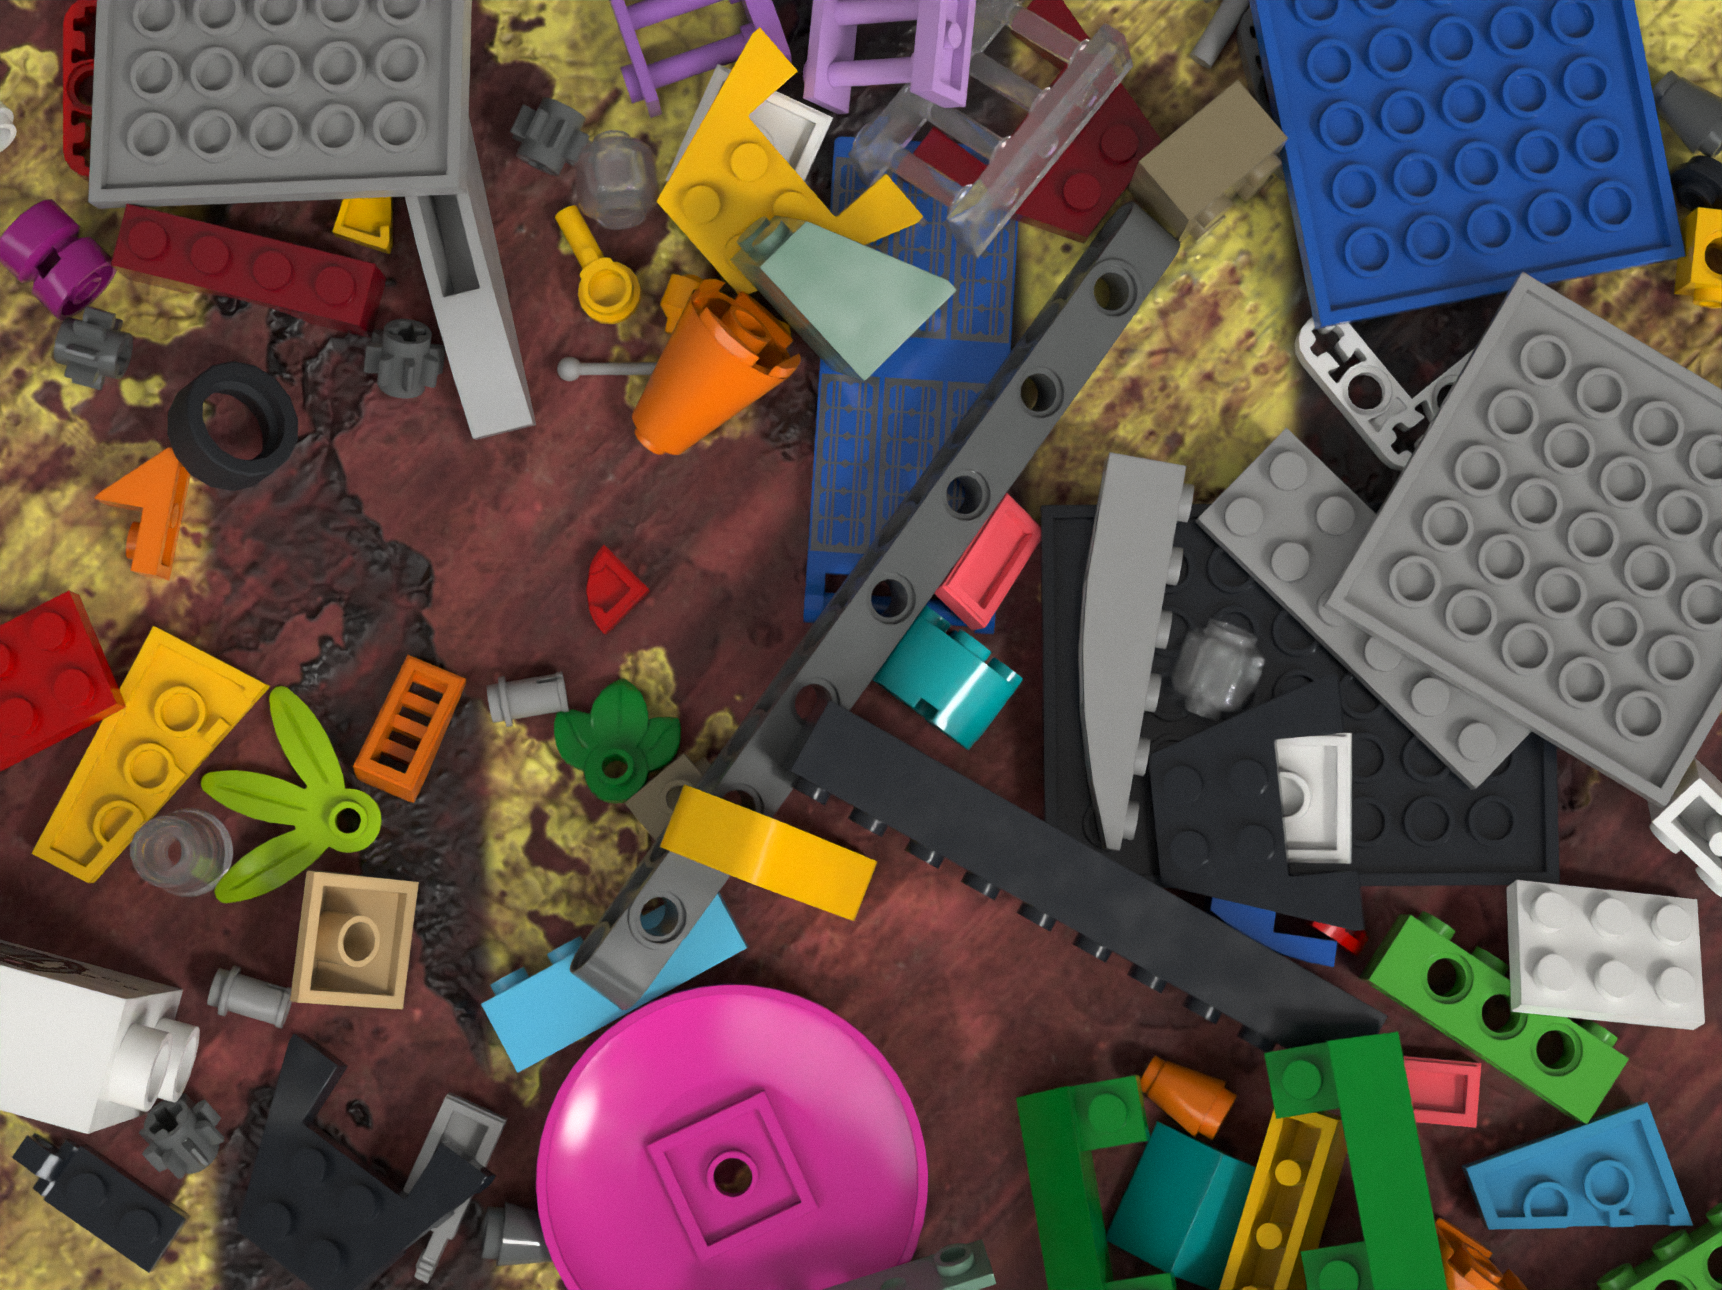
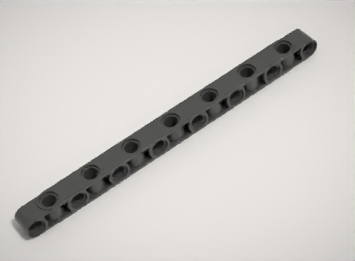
M1129 201L1121 206L1104 224L694 788L722 798L727 792L736 790L740 795L742 807L770 818L775 815L793 790L790 786L796 777L795 774L782 768L781 765L808 718L802 719L797 714L795 698L798 692L804 686L810 684L816 692L817 700L819 698L830 700L848 711L852 708L1178 253L1180 241L1134 201ZM1099 277L1106 282L1110 291L1109 301L1105 308L1097 303L1094 296V286ZM1027 377L1032 379L1038 390L1037 401L1031 409L1026 407L1020 395L1021 386ZM955 478L961 482L965 490V500L957 511H954L948 505L946 498L947 488ZM880 581H885L891 591V603L886 611L878 614L872 606L871 594L874 587ZM667 826L581 944L570 965V972L621 1010H627L632 1007L647 991L680 943L687 937L731 876L659 847ZM661 897L665 904L663 920L654 928L644 929L640 921L643 906L649 900Z

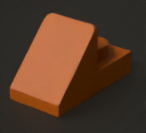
M171 447L152 457L94 497L95 500L108 506L142 512L141 521H134L129 529L126 542V557L133 560L131 571L145 577L170 581L191 476L176 458Z

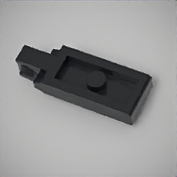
M34 1133L31 1136L27 1135L12 1156L14 1160L40 1177L33 1189L45 1197L44 1201L148 1273L155 1270L191 1217L88 1144L80 1146L72 1140L66 1139L59 1149L39 1134Z

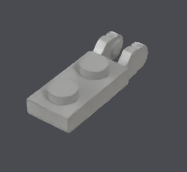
M451 1092L447 1093L403 1191L407 1194L410 1193L441 1143L452 1142L486 1167L508 1118ZM473 1196L455 1209V1214L438 1228L431 1229L433 1234L427 1248L423 1249L417 1261L415 1278L426 1283L430 1281L448 1239L452 1240L455 1237Z

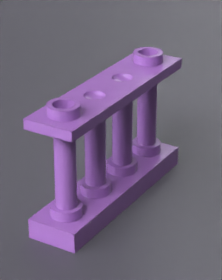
M609 0L631 64L620 67L632 104L642 100L645 101L650 118L662 114L655 89L713 70L717 64L724 66L736 62L752 33L759 27L792 64L791 52L772 0H729L730 4L742 1L749 23L739 26L741 33L646 65L635 30L723 0H643L629 6L625 5L624 0Z

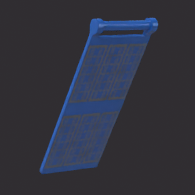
M837 137L834 141L830 212L837 216L886 173L923 215V218L914 225L865 246L949 280L957 290L865 381L831 370L820 358L803 623H814L835 595V593L825 592L826 574L848 576L1011 352L1018 221L1008 218L1009 214L977 203L969 205L950 198L948 193L922 184L920 187L901 180L898 177L899 170L920 145V141ZM958 144L985 165L990 163L1001 148L1000 146ZM956 478L950 482L946 493L948 505L954 511H957L965 500L964 487ZM871 595L872 606L878 614H882L888 609L891 603V596ZM929 599L926 605L947 620L951 626L968 627L941 600ZM996 612L985 628L974 630V633L994 635Z

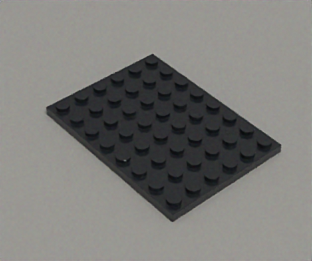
M1383 503L1365 504L1377 514ZM1192 504L1188 522L1177 521L1173 546L1183 548L1182 565L1177 585L1166 584L1162 605L1163 610L1172 611L1171 629L1166 649L1155 647L1151 673L1161 674L1158 703L1154 713L1144 711L1140 736L1150 738L1149 755L1326 675L1339 674L1345 733H1352L1351 863H1289L1292 875L1359 869L1361 886L1510 885L1515 880L1560 884L1557 746L1531 731L1477 789H1470L1195 522L1211 504ZM1041 505L1043 821L1157 886L1172 888L1161 885L1149 761L1147 762L1144 776L1133 775L1129 800L1139 802V814L1133 840L1122 839L1120 851L1102 849L1087 779L1080 721L1078 667L1082 588L1097 505Z

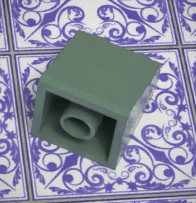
M776 215L770 221L766 216H763L750 225L737 240L741 249L730 259L831 370L862 381L870 377L957 290L949 280L811 222Z

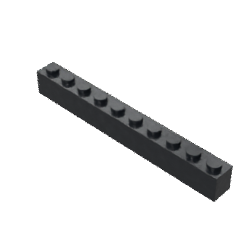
M823 698L817 700L781 765L782 768L796 775L790 786L793 789L824 806L831 795L853 807L847 818L880 837H883L888 827L910 839L904 851L937 869L940 868L944 859H947L966 870L960 881L963 884L994 901L1001 890L1022 902L1016 912L1020 916L1050 932L1056 922L1063 924L1077 932L1072 945L1107 963L1113 952L1133 964L1127 974L1131 978L1162 994L1167 983L1187 994L1182 1004L1183 1007L1214 1024H1217L1222 1014L1242 1025L1237 1037L1266 1053L1273 1052L1276 1044L1284 1049L1325 1043L1331 1040L1375 1035L1379 1033L1388 1017L1386 1014L830 700Z

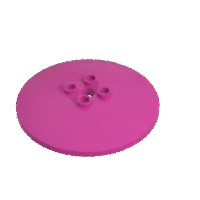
M716 984L674 992L647 1003L608 1028L588 1047L558 1090L541 1136L536 1174L538 1213L545 1243L554 1266L568 1290L826 1289L910 1262L923 1227L928 1192L926 1149L920 1123L909 1094L898 1074L882 1052L855 1026L825 1006L798 994L753 984ZM737 1158L749 1166L752 1172V1179L746 1189L738 1193H728L719 1188L714 1179V1171L723 1160Z

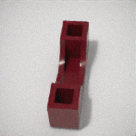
M126 204L111 261V266L128 280L186 294L207 293L234 298L289 314L313 325L367 338L372 337L387 279L374 263L131 204Z

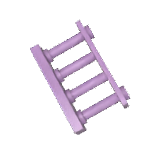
M813 0L808 55L803 68V98L836 114H848L852 86L911 83L910 92L943 108L966 107L976 0ZM917 20L915 46L911 57L854 61L857 25Z

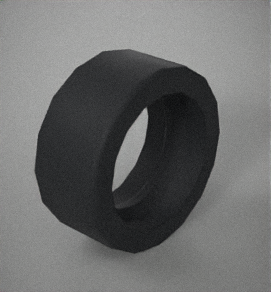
M230 361L212 365L176 394L168 411L167 435L176 458L190 475L212 488L236 491L255 486L289 460L298 441V417L290 396L273 376L255 365ZM221 393L233 396L244 403L257 418L263 434L262 451L254 459L245 460L233 457L220 449L209 436L203 420V403L211 394Z

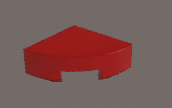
M603 545L590 565L586 595L590 614L594 622L607 635L650 590Z
M1307 919L1303 923V925L1327 940L1337 941L1338 947L1356 958L1359 957L1369 940L1365 930L1353 931Z

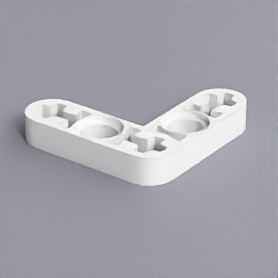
M1313 317L1310 318L1297 333L1294 343L1295 354L1301 365L1380 461L1391 469L1402 471L1412 453L1406 450L1398 455L1393 451L1391 444L1395 442L1397 437L1392 428L1397 426L1399 430L1406 432L1420 422L1424 416L1415 411V407L1419 404L1422 405L1423 411L1431 423L1439 410L1437 396L1440 389L1455 383L1473 350L1411 399L1349 323L1317 329L1322 335H1326L1331 331L1338 335L1340 340L1335 344L1334 350L1344 363L1353 353L1361 361L1350 367L1336 383L1329 374L1339 367L1338 363L1327 352L1317 357L1310 349L1316 341L1314 334L1311 332L1315 330ZM1366 375L1373 377L1382 388V398L1377 407L1364 410L1351 402L1348 396V386L1353 378ZM1423 435L1415 441V448L1417 447Z

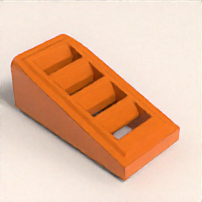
M407 655L353 765L356 778L365 784L414 803L429 773L464 690L466 679ZM412 682L443 694L440 703L437 704L409 692ZM402 706L432 718L428 727L400 716L399 713ZM392 730L419 741L420 744L415 751L389 740ZM381 755L408 765L406 773L404 774L378 763Z

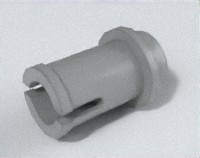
M562 671L556 672V674L506 682L505 676L498 677V684L486 685L493 723L505 721L506 727L513 726L514 719L560 711L563 713L569 712Z
M233 966L230 971L222 968L218 969L207 1001V1005L218 1008V1015L225 1017L227 1012L230 1011L274 1024L275 1027L281 1029L283 1028L292 1001H290L291 987L286 988L240 974L241 968L238 966Z

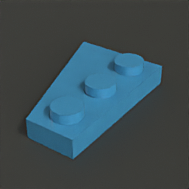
M1639 1101L1592 1118L1588 1124L1581 1122L1462 1165L1483 1227L1489 1230L1567 1228L1571 1226H1693L1650 1107L1644 1101Z

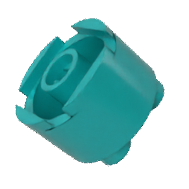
M925 605L872 680L903 704L909 706L947 737L969 751L1016 691L1023 678L995 657H992L988 664L984 663L992 653L989 649L961 629L959 632L953 629L948 636L946 631L951 624Z

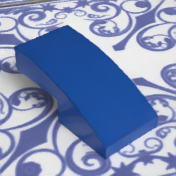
M1205 897L1204 910L1209 915L1279 955L1303 962L1334 967L1337 941L1273 932L1276 912L1214 897Z

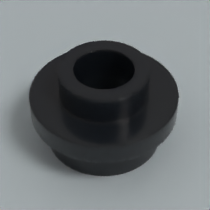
M1697 155L1690 158L1687 163L1680 164L1675 169L1670 180L1672 188L1676 193V198L1682 206L1690 211H1694L1698 207L1722 210L1721 162L1708 156Z

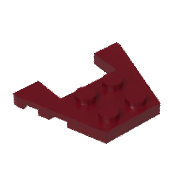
M1032 0L1014 23L1011 34L1059 69L1060 73L988 165L983 164L937 128L933 127L899 170L898 177L905 183L920 187L921 184L948 193L950 198L969 205L977 203L1009 214L1008 218L1085 244L1128 188L1138 162L1156 148L1162 140L1064 1Z

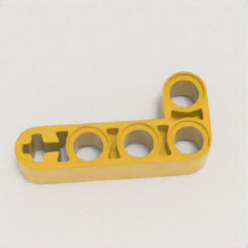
M685 784L659 846L756 886L855 921L878 862L803 830Z

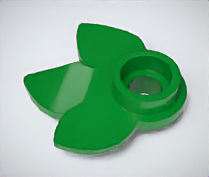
M622 678L609 684L601 691L592 705L591 714L569 709V712L564 713L562 711L557 712L554 721V736L562 759L568 765L584 772L587 786L593 795L604 802L618 804L626 802L642 789L647 783L649 773L671 763L680 747L681 725L680 720L674 717H655L649 719L647 705L642 693L635 685ZM614 761L625 763L628 766L626 773L619 778L607 777L604 771L609 763Z

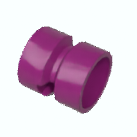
M48 199L33 205L21 214L0 237V263L21 283L33 281L32 294L57 319L62 321L67 317L77 315L99 297L110 284L117 270L111 266L112 257L90 236L78 238L80 226L54 200Z

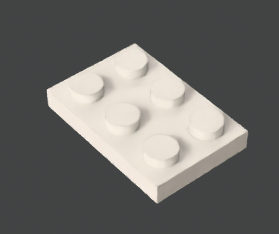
M1515 880L1506 887L1511 1012L1694 1030L1705 1024L1697 899Z

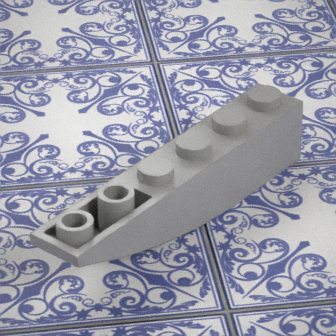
M469 119L467 194L405 196L451 371L472 437L478 440L534 426L536 421Z
M1109 452L1104 461L1083 581L1078 667L1080 721L1087 779L1102 849L1120 851L1122 839L1133 840L1137 826L1139 802L1129 800L1133 775L1144 776L1147 767L1150 738L1141 737L1140 732L1144 711L1154 713L1158 703L1161 674L1151 673L1155 647L1166 649L1169 639L1172 611L1163 610L1162 605L1166 584L1176 586L1178 583L1183 548L1173 546L1177 521L1188 522L1193 501L1194 485L1184 483L1186 466Z

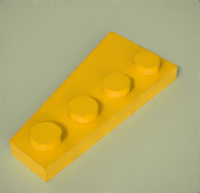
M153 626L119 689L126 708L103 719L31 854L87 883H95L271 686L182 639Z

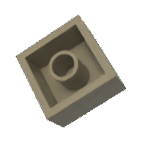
M1237 79L1138 162L1128 186V191L1153 219L1180 242L1189 235L1198 242L1226 218L1224 214L1233 206L1231 200L1239 195L1246 202L1274 178L1272 174L1282 165V161L1277 156L1288 140V137Z

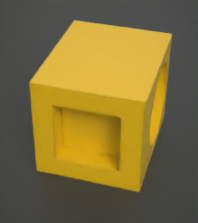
M1698 207L1681 220L1680 230L1686 256L1677 259L1674 294L1693 296V304L1700 307L1722 308V275L1713 272L1705 261L1706 247H1714L1722 251V210Z

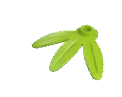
M285 686L276 687L271 691L269 696L270 712L281 747L292 767L307 787L304 789L266 774L239 770L209 772L201 779V787L204 792L225 807L254 819L295 826V830L275 837L250 851L224 874L214 891L216 898L222 903L252 899L282 886L308 868L329 846L345 853L361 851L375 841L381 829V812L375 800L363 791L345 788L344 776L338 758L325 730L308 706ZM352 808L360 815V826L353 833H345L337 825V816L343 809Z

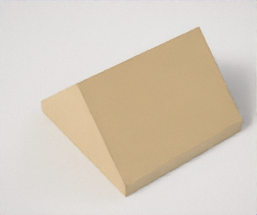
M307 870L290 1001L297 1003L403 1009L419 882Z

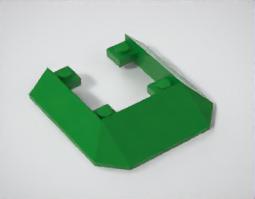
M1399 1032L1331 1040L1325 1043L1264 1053L1276 1119L1340 1109L1364 1241L1301 1251L1307 1289L1448 1290ZM1134 1075L1076 1086H1065L1016 1097L1048 1290H1177L1174 1271L1117 1281L1113 1279L1091 1150L1150 1141L1139 1076Z

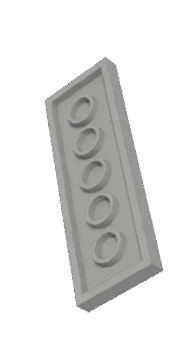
M1285 428L1195 522L1470 789H1477L1531 731L1322 606L1375 518L1376 513L1288 428Z

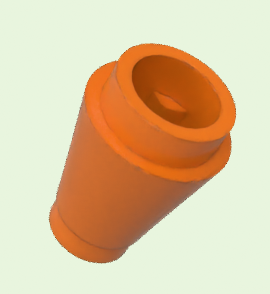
M1156 1055L1140 1080L1142 1092L1193 1137L1200 1133L1213 1140L1237 1098L1235 1093L1224 1088L1227 1081L1168 1060L1165 1061Z

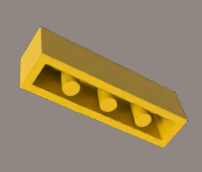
M1273 1110L1219 1290L1306 1289L1307 1284L1301 1251L1317 1249L1347 1154L1341 1116L1322 1111L1276 1119L1275 1110Z

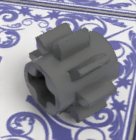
M547 97L542 99L537 111L522 105L510 130L514 134L512 138L521 142L516 156L526 164L553 176H559L565 163L579 169L592 143L588 140L590 136L581 131L586 118L575 109Z
M89 306L85 307L82 320L67 317L59 328L54 346V359L56 363L67 366L64 376L71 378L72 383L97 390H102L105 376L118 380L121 379L127 371L133 351L132 335L120 331L123 320L117 319L115 313Z
M411 319L392 320L384 326L383 331H373L372 343L366 344L363 370L367 373H378L377 385L387 395L397 398H414L425 391V386L436 387L437 375L443 373L445 347L440 344H431L432 332L425 324Z
M183 1093L175 1103L163 1100L151 1109L145 1119L144 1128L139 1132L141 1137L149 1144L142 1155L158 1172L168 1168L178 1179H182L185 1173L193 1174L200 1172L213 1162L218 1154L219 1144L224 1142V1136L214 1127L218 1124L221 1117L205 1099L195 1104L186 1093Z

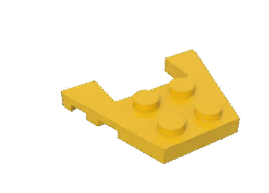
M760 27L752 33L656 201L736 293L739 294L743 291L748 295L758 290L730 259L741 249L737 240L742 233L763 216H766L769 221L775 215L805 220L863 245L914 225L923 218V215L886 173L837 216H834L750 120L749 114L798 72Z

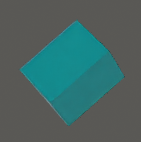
M1156 1121L1150 1135V1141H1147L1107 1230V1241L1166 1273L1174 1271L1175 1277L1210 1290H1219L1256 1166Z

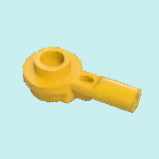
M576 205L564 208L555 215V219L582 267V271L579 274L581 281L578 289V297L582 309L591 319L601 324H617L627 320L635 313L641 301L642 290L637 276L629 267L619 262H613L611 258L604 257Z

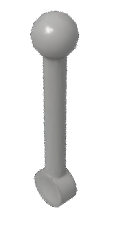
M569 356L560 360L557 372L560 378L565 381H574L580 375H651L657 362L580 363L575 357Z

